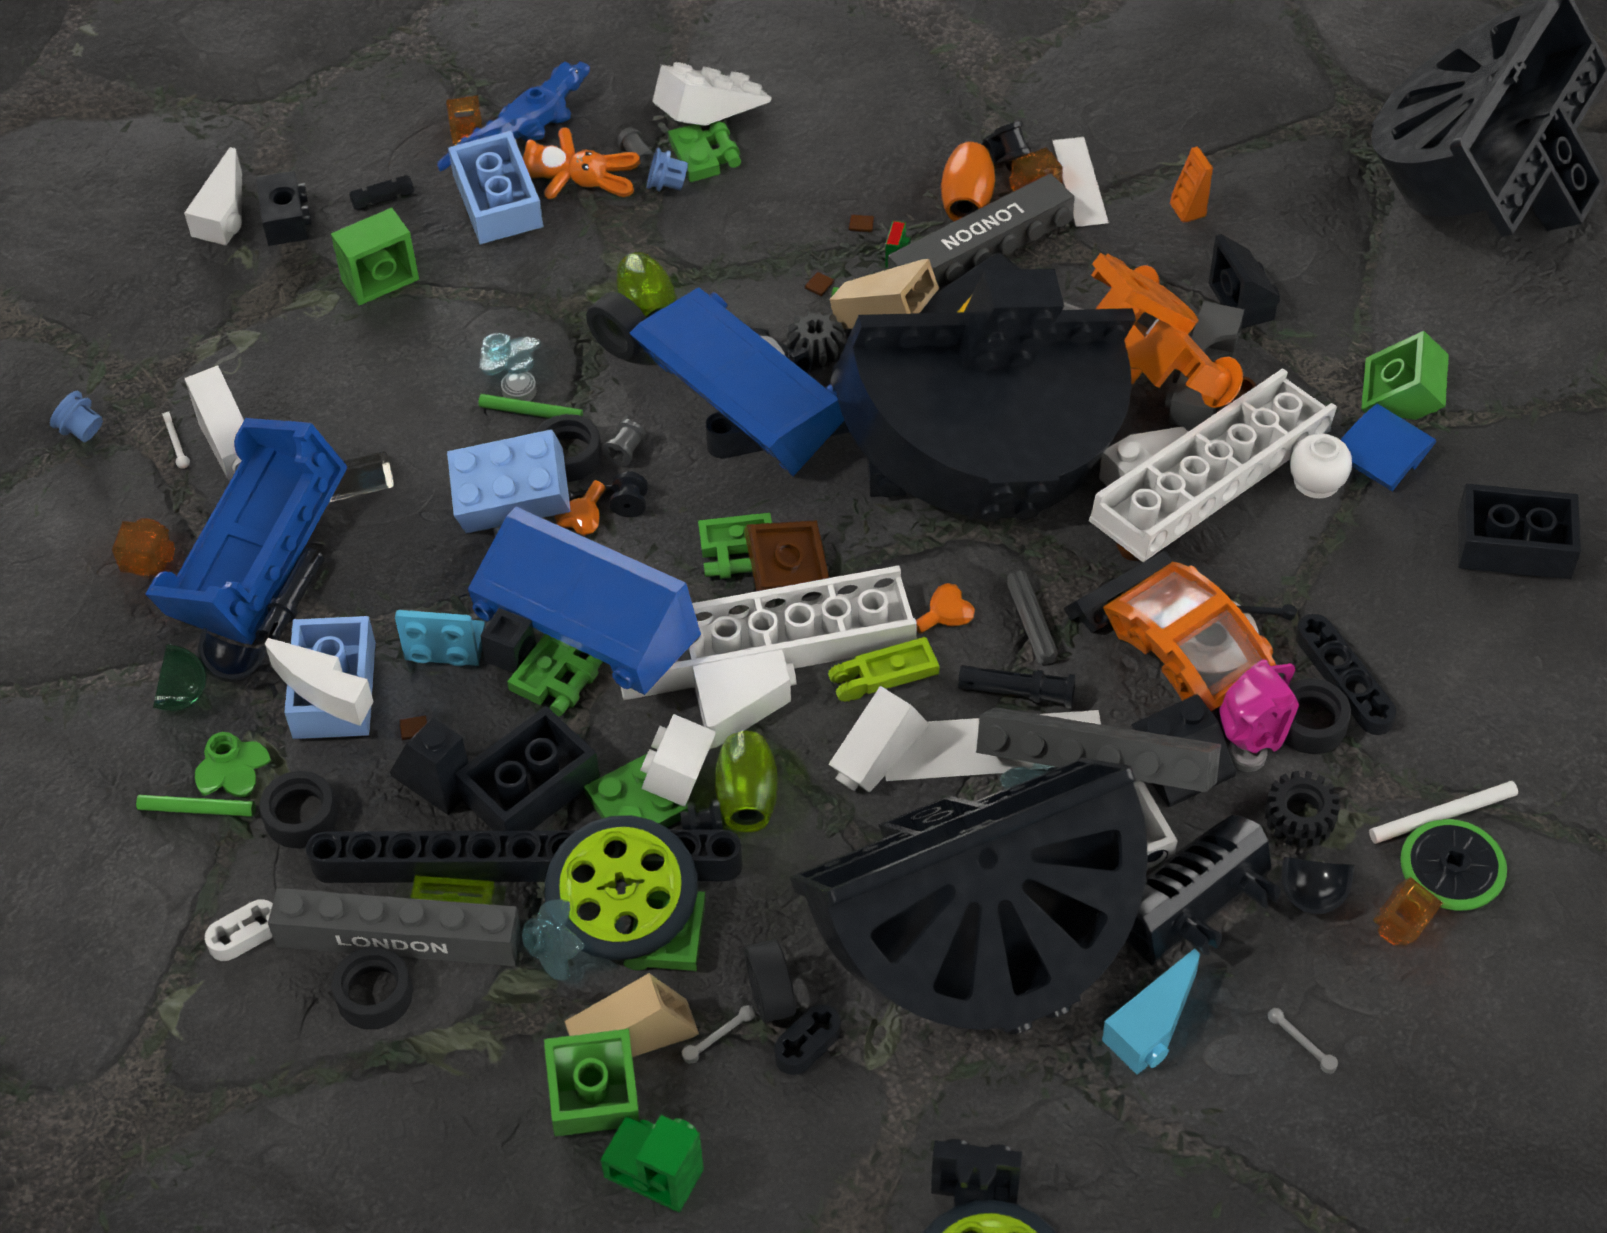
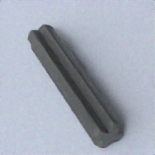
M1023 570L1011 572L1007 576V585L1037 661L1041 665L1053 664L1057 661L1058 651L1028 576Z

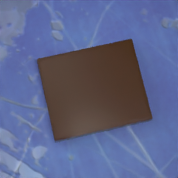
M851 214L849 231L872 232L874 216Z
M817 272L805 285V289L822 296L834 283V279Z
M426 715L400 719L401 739H411L427 724Z

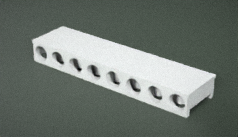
M1282 368L1095 495L1089 521L1140 561L1145 562L1289 461L1296 445L1301 440L1313 434L1329 433L1337 406L1333 403L1324 406L1287 380L1288 372Z
M898 565L692 603L695 615L700 612L712 614L706 620L697 621L701 635L645 695L631 688L624 689L621 687L624 701L695 687L693 665L780 649L783 650L786 664L793 663L795 669L854 658L858 655L917 639V623L911 613L901 579L900 567ZM890 578L894 580L892 584L886 587H874L875 583L881 579ZM855 585L858 587L852 593L838 594V591L844 586ZM810 592H820L822 594L819 598L812 601L801 600L805 594ZM780 598L785 600L778 607H765V604L772 599ZM738 605L749 607L747 611L740 614L728 613L731 608Z

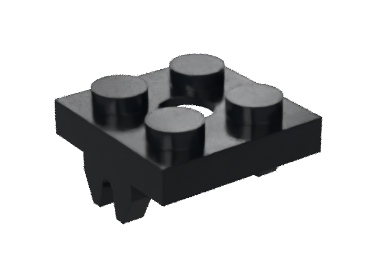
M961 1139L935 1140L932 1157L931 1193L954 1196V1207L979 1200H999L1017 1205L1023 1152L1014 1151L1008 1146L999 1144L982 1147L970 1145Z

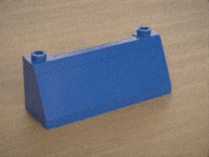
M698 287L637 324L630 334L658 366L666 372L673 373L757 442L767 454L776 458L780 463L779 465L793 477L844 421L836 391H833L832 385L829 384L827 388L823 387L726 309L728 304L715 292H712L709 296Z
M245 418L234 439L236 454L242 461L177 576L168 571L157 574L145 594L166 616L201 629L203 627L207 628V631L225 638L252 645L256 638L255 633L257 629L260 628L268 614L267 607L270 601L278 597L348 468L312 423Z
M515 507L506 516L468 588L473 602V611L480 619L486 622L490 621L498 608L532 620L534 629L609 664L613 671L612 677L619 686L624 689L631 688L643 695L656 684L701 635L685 582L518 507Z

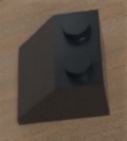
M1223 234L1216 235L1208 284L1221 305L1244 309L1241 329L1275 320L1277 304L1280 303V294L1274 284L1272 285L1266 277L1261 262H1257L1246 247Z
M1198 694L1131 724V730L1221 744L1217 783L1214 786L1236 775L1220 724ZM1152 783L1169 808L1201 793V791Z

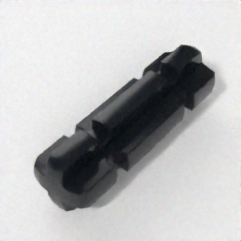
M409 175L396 177L395 182H392V179L366 186L367 190L364 191L362 188L349 192V197L353 208L358 210L367 207V203L370 202L371 205L396 199L397 194H401V196L412 194L414 187Z

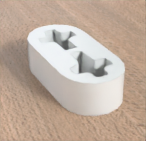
M255 900L211 924L206 930L204 938L210 954L217 960L229 961L271 939L273 936L268 926V920L273 903L267 900ZM262 915L264 919H267V922L260 925L259 922L255 921V918ZM226 935L231 942L224 945L219 941L221 936Z

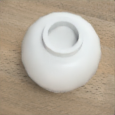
M1313 434L1301 440L1296 445L1290 458L1291 474L1296 488L1304 495L1312 498H1326L1336 493L1345 484L1352 470V456L1346 444L1329 434Z

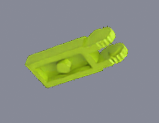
M922 637L855 656L853 660L842 662V664L838 663V665L831 667L828 670V675L833 683L846 682L836 688L837 691H835L838 699L841 702L860 699L866 692L867 694L874 693L880 686L888 689L938 675L940 666L927 637ZM858 674H859L860 677H861V678H858V679H854Z

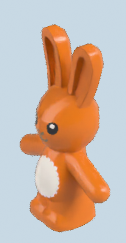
M561 128L559 130L558 136L561 149L557 146H543L530 139L526 143L523 161L530 178L552 179L544 191L547 199H554L570 178L582 187L592 188L599 186L619 197H627L634 192L633 184L628 179L607 172L627 171L636 168L640 164V157L637 153L626 152L601 155L592 150H582L575 153L571 131L568 128Z

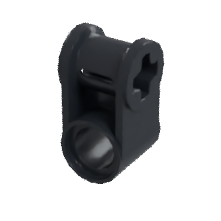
M1022 121L994 130V133L982 140V145L989 151L994 166L1032 153L1031 147L1026 145L1021 130L1023 126Z

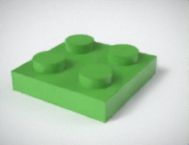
M647 754L584 786L585 795L602 819L610 816L631 815L650 819L667 828L681 820L680 812L688 811L687 803L684 807L641 789L647 773L640 770Z

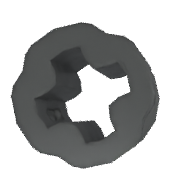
M630 419L621 420L617 425L615 436L603 445L604 455L616 465H629L633 459L632 453L646 441V431L637 422Z

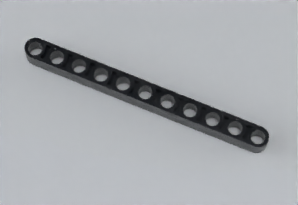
M577 830L328 831L317 833L308 840L306 854L316 879L326 883L545 882L550 861L560 845ZM670 830L682 840L691 854L697 872V881H729L741 873L743 867L740 838L732 831ZM612 841L606 845L604 853L609 854L610 858L622 857L627 850V845L621 841ZM656 853L649 854L650 856L642 860V867L647 871L659 870L665 861L661 855ZM720 854H730L728 857H718ZM332 855L331 857H329V858H327V859H322V858H324V857H326V856ZM372 855V856L369 857V858L361 859V858H363V857H365V856ZM412 855V856H410V857H408V858L400 859V858H402V857H404V856ZM445 855H452L448 858L441 859V857ZM484 855H491L488 858H480ZM523 855H531L527 858H519ZM580 865L573 871L572 877L577 882H588L594 877L595 870L589 865ZM624 879L616 880L617 882H625Z

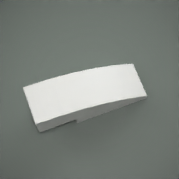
M271 638L267 639L265 646L271 665L286 684L317 708L339 719L361 726L374 702L368 679L342 672L339 657Z

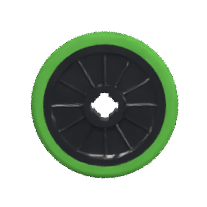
M1441 819L1425 823L1416 828L1407 837L1402 847L1401 868L1407 883L1421 898L1440 908L1457 911L1476 909L1491 902L1504 887L1507 877V864L1500 846L1488 833L1468 822Z

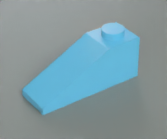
M1195 948L1105 1020L1102 1041L1136 1074H1139L1148 1065L1151 1068L1156 1067L1165 1059L1169 1052L1168 1046L1197 973L1200 953Z

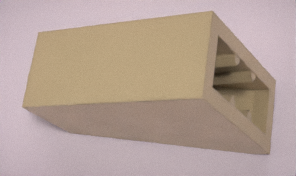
M922 259L844 282L830 298L831 308L837 321L842 323V327L850 329L854 327L858 315L920 313L938 291L939 286L929 259Z
M650 973L565 1021L569 1036L629 1029L632 1057L693 1038L699 1034L687 999Z

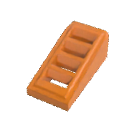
M1198 146L1191 148L1170 199V205L1182 222L1206 217L1213 167Z

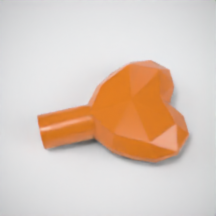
M594 480L583 498L569 501L571 512L555 515L557 525L563 528H574L576 533L583 536L593 533L597 529L600 519L596 503L606 489L605 485Z
M945 583L938 586L933 593L930 601V611L916 619V631L922 634L938 623L946 626L966 625L974 619L975 608L970 602L962 599L961 590L956 584Z

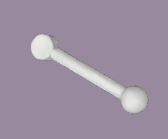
M162 413L177 455L176 465L178 468L185 469L189 466L190 460L182 451L170 413Z

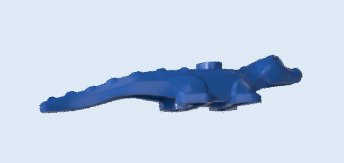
M562 62L554 68L548 81H545L541 86L528 89L511 104L509 103L505 106L496 120H489L482 129L475 128L471 135L463 137L457 145L512 131L514 139L521 137L526 142L529 139L535 141L544 138V126L550 122L559 124L570 119L571 111L566 107L565 98L571 91H576L590 72V66L583 62H579L576 65ZM449 152L438 161L439 171H443L451 165Z

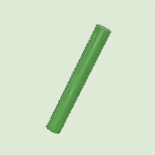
M481 394L479 397L480 408L549 419L563 414L580 415L583 417V410L487 394Z
M138 795L136 801L137 810L254 817L256 810L255 801Z

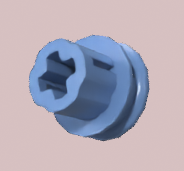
M657 147L648 175L647 188L649 189L653 186L659 192L662 186L681 190L688 162L670 158L671 151L668 150L664 153Z
M73 391L56 407L50 419V426L52 428H59V433L63 436L72 433L81 441L87 442L98 432L103 419L90 408L91 400L89 398H82L80 391Z

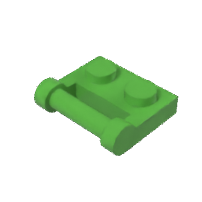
M655 891L650 894L647 903L653 909L656 907L664 908L670 902V896L664 891ZM698 891L691 916L684 928L668 944L651 954L634 959H626L623 963L624 966L631 970H644L650 967L697 971L706 903L705 892ZM635 917L632 932L638 926V920Z

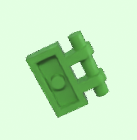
M721 120L708 124L710 129L702 131L699 124H692L668 131L669 142L678 160L688 162L686 176L689 182L719 175L720 164L728 162L732 168L738 167L741 164L739 148L734 141L730 140V131ZM719 144L720 147L712 150L710 147L711 145Z
M761 513L699 520L702 557L717 556L718 559L715 562L703 563L705 577L720 576V579L731 578V574L752 572L750 558L729 560V555L749 553L744 533L746 525L772 523L771 514Z
M544 634L507 681L510 691L538 705H541L548 695L555 697L556 699L551 704L550 710L557 716H562L568 708H573L579 701V693L584 686L591 684L598 676V668L603 661L591 655L584 660L579 657L582 651ZM567 671L574 673L575 675L568 684L560 681Z

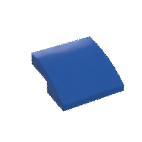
M1379 404L1369 409L1341 438V441L1346 444L1351 453L1352 467L1392 492L1411 468H1417L1436 443L1435 438Z

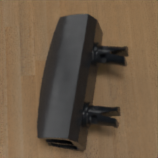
M1231 815L1189 843L1146 877L1141 905L1126 942L1151 966L1184 940L1193 944L1203 954L1210 955L1208 944L1218 948L1222 935L1206 923L1245 893L1263 908H1268L1267 898L1274 902L1277 901L1280 894L1279 886L1264 878L1271 870L1268 839L1261 825L1242 816Z

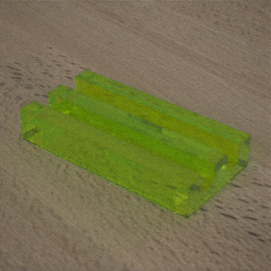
M415 876L410 898L492 905L495 885L494 881ZM421 890L455 893H443V895L421 893ZM457 893L483 894V896H459Z

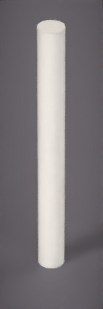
M1509 781L1371 828L1369 834L1373 843L1377 844L1412 832L1425 823L1450 819L1517 796L1518 789L1513 781Z

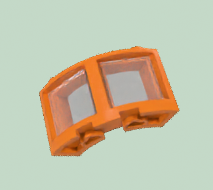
M1171 562L1103 607L1118 639L1132 644L1145 655L1152 651L1164 663L1161 668L1162 673L1172 684L1181 700L1183 701L1198 694L1211 712L1222 705L1227 690L1258 661L1265 659L1270 666H1276L1272 657L1273 649L1269 641L1257 633L1242 611L1218 586L1199 573L1192 565L1186 566L1181 563Z

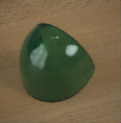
M166 644L152 709L181 711L193 706L201 698L206 687L207 676L201 660L194 653L179 646Z

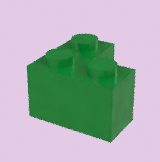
M660 1115L654 1125L647 1120H639L637 1122L629 1117H625L601 1158L604 1178L680 1213L704 1170L700 1133L697 1132L692 1124L680 1118L671 1120Z

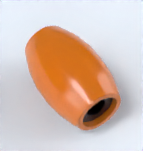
M965 142L958 145L948 158L943 170L941 182L942 202L948 217L953 221H957L990 204L995 184L994 165L987 148L979 143Z

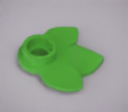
M216 733L209 738L204 750L205 759L195 770L196 785L203 796L209 795L223 787L227 793L235 797H247L256 786L254 769L261 768L271 762L269 753L258 742H241L238 737L231 733Z

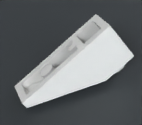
M230 147L185 211L191 237L227 245L233 235L240 230L242 222V171L235 148Z
M1182 426L1129 435L1106 449L1101 459L1099 479L1106 486H1109L1188 431Z

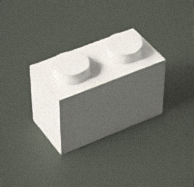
M673 714L668 727L659 726L651 747L657 749V752L649 749L640 771L647 773L641 789L685 807L716 732Z

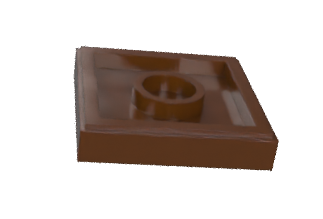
M817 520L746 525L744 533L756 591L829 578Z

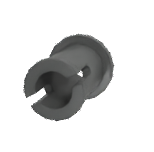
M633 128L624 129L618 136L619 148L624 152L637 153L640 157L638 167H647L652 163L654 153L643 142L640 131Z

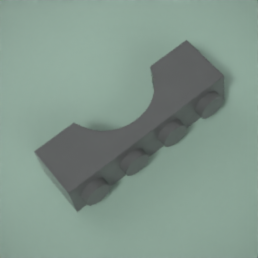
M1203 301L1200 314L1195 313L1198 323L1190 332V334H1193L1192 339L1211 361L1221 357L1233 358L1241 333L1244 309ZM1175 369L1173 383H1177L1176 388L1169 387L1164 408L1170 409L1168 423L1193 429L1216 414L1217 408L1207 406L1203 401L1201 393L1189 388L1185 384L1189 378L1181 371Z

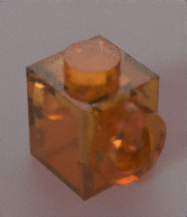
M141 518L136 520V522L122 521L112 548L120 572L134 573L139 576H156L160 572L165 571L167 562L173 560L175 551L174 542L169 539V530L165 525H161L159 522L148 518Z

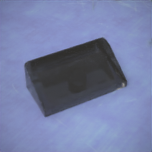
M383 451L344 460L343 462L348 468L329 502L393 487L394 480L387 453Z

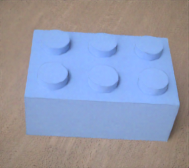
M512 131L448 147L452 173L479 244L543 227L540 200Z
M552 429L447 451L453 514L466 534L501 526L506 516L515 507L541 518L571 512L563 447Z
M369 616L293 620L292 645L339 657L342 672L368 679L372 694L376 642ZM287 684L284 713L293 739L369 735L371 707L360 726L339 719L317 708L298 695Z

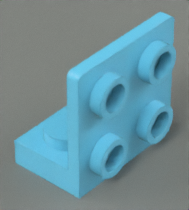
M407 610L396 611L395 621L405 660L416 663L434 662L448 663L454 666H479L483 648L480 635L486 628L485 621L472 620L469 615Z

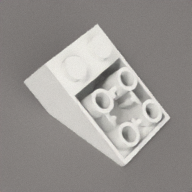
M674 62L673 66L661 65L652 101L676 121L708 125L769 103L772 97L761 90L762 86L760 84L750 82L749 76L745 74L731 72L730 76L721 75L719 70L709 67H703L702 71L692 70L693 67L687 64Z

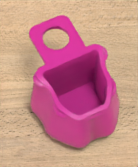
M1262 659L1243 673L1227 690L1219 711L1225 735L1233 744L1255 754L1264 748H1270L1275 752L1283 745L1299 707L1294 693L1288 686L1295 672L1293 664L1270 666L1267 660ZM1278 673L1284 674L1283 679L1279 676Z

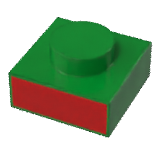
M892 222L885 244V268H888V255L911 244V237H906V222Z

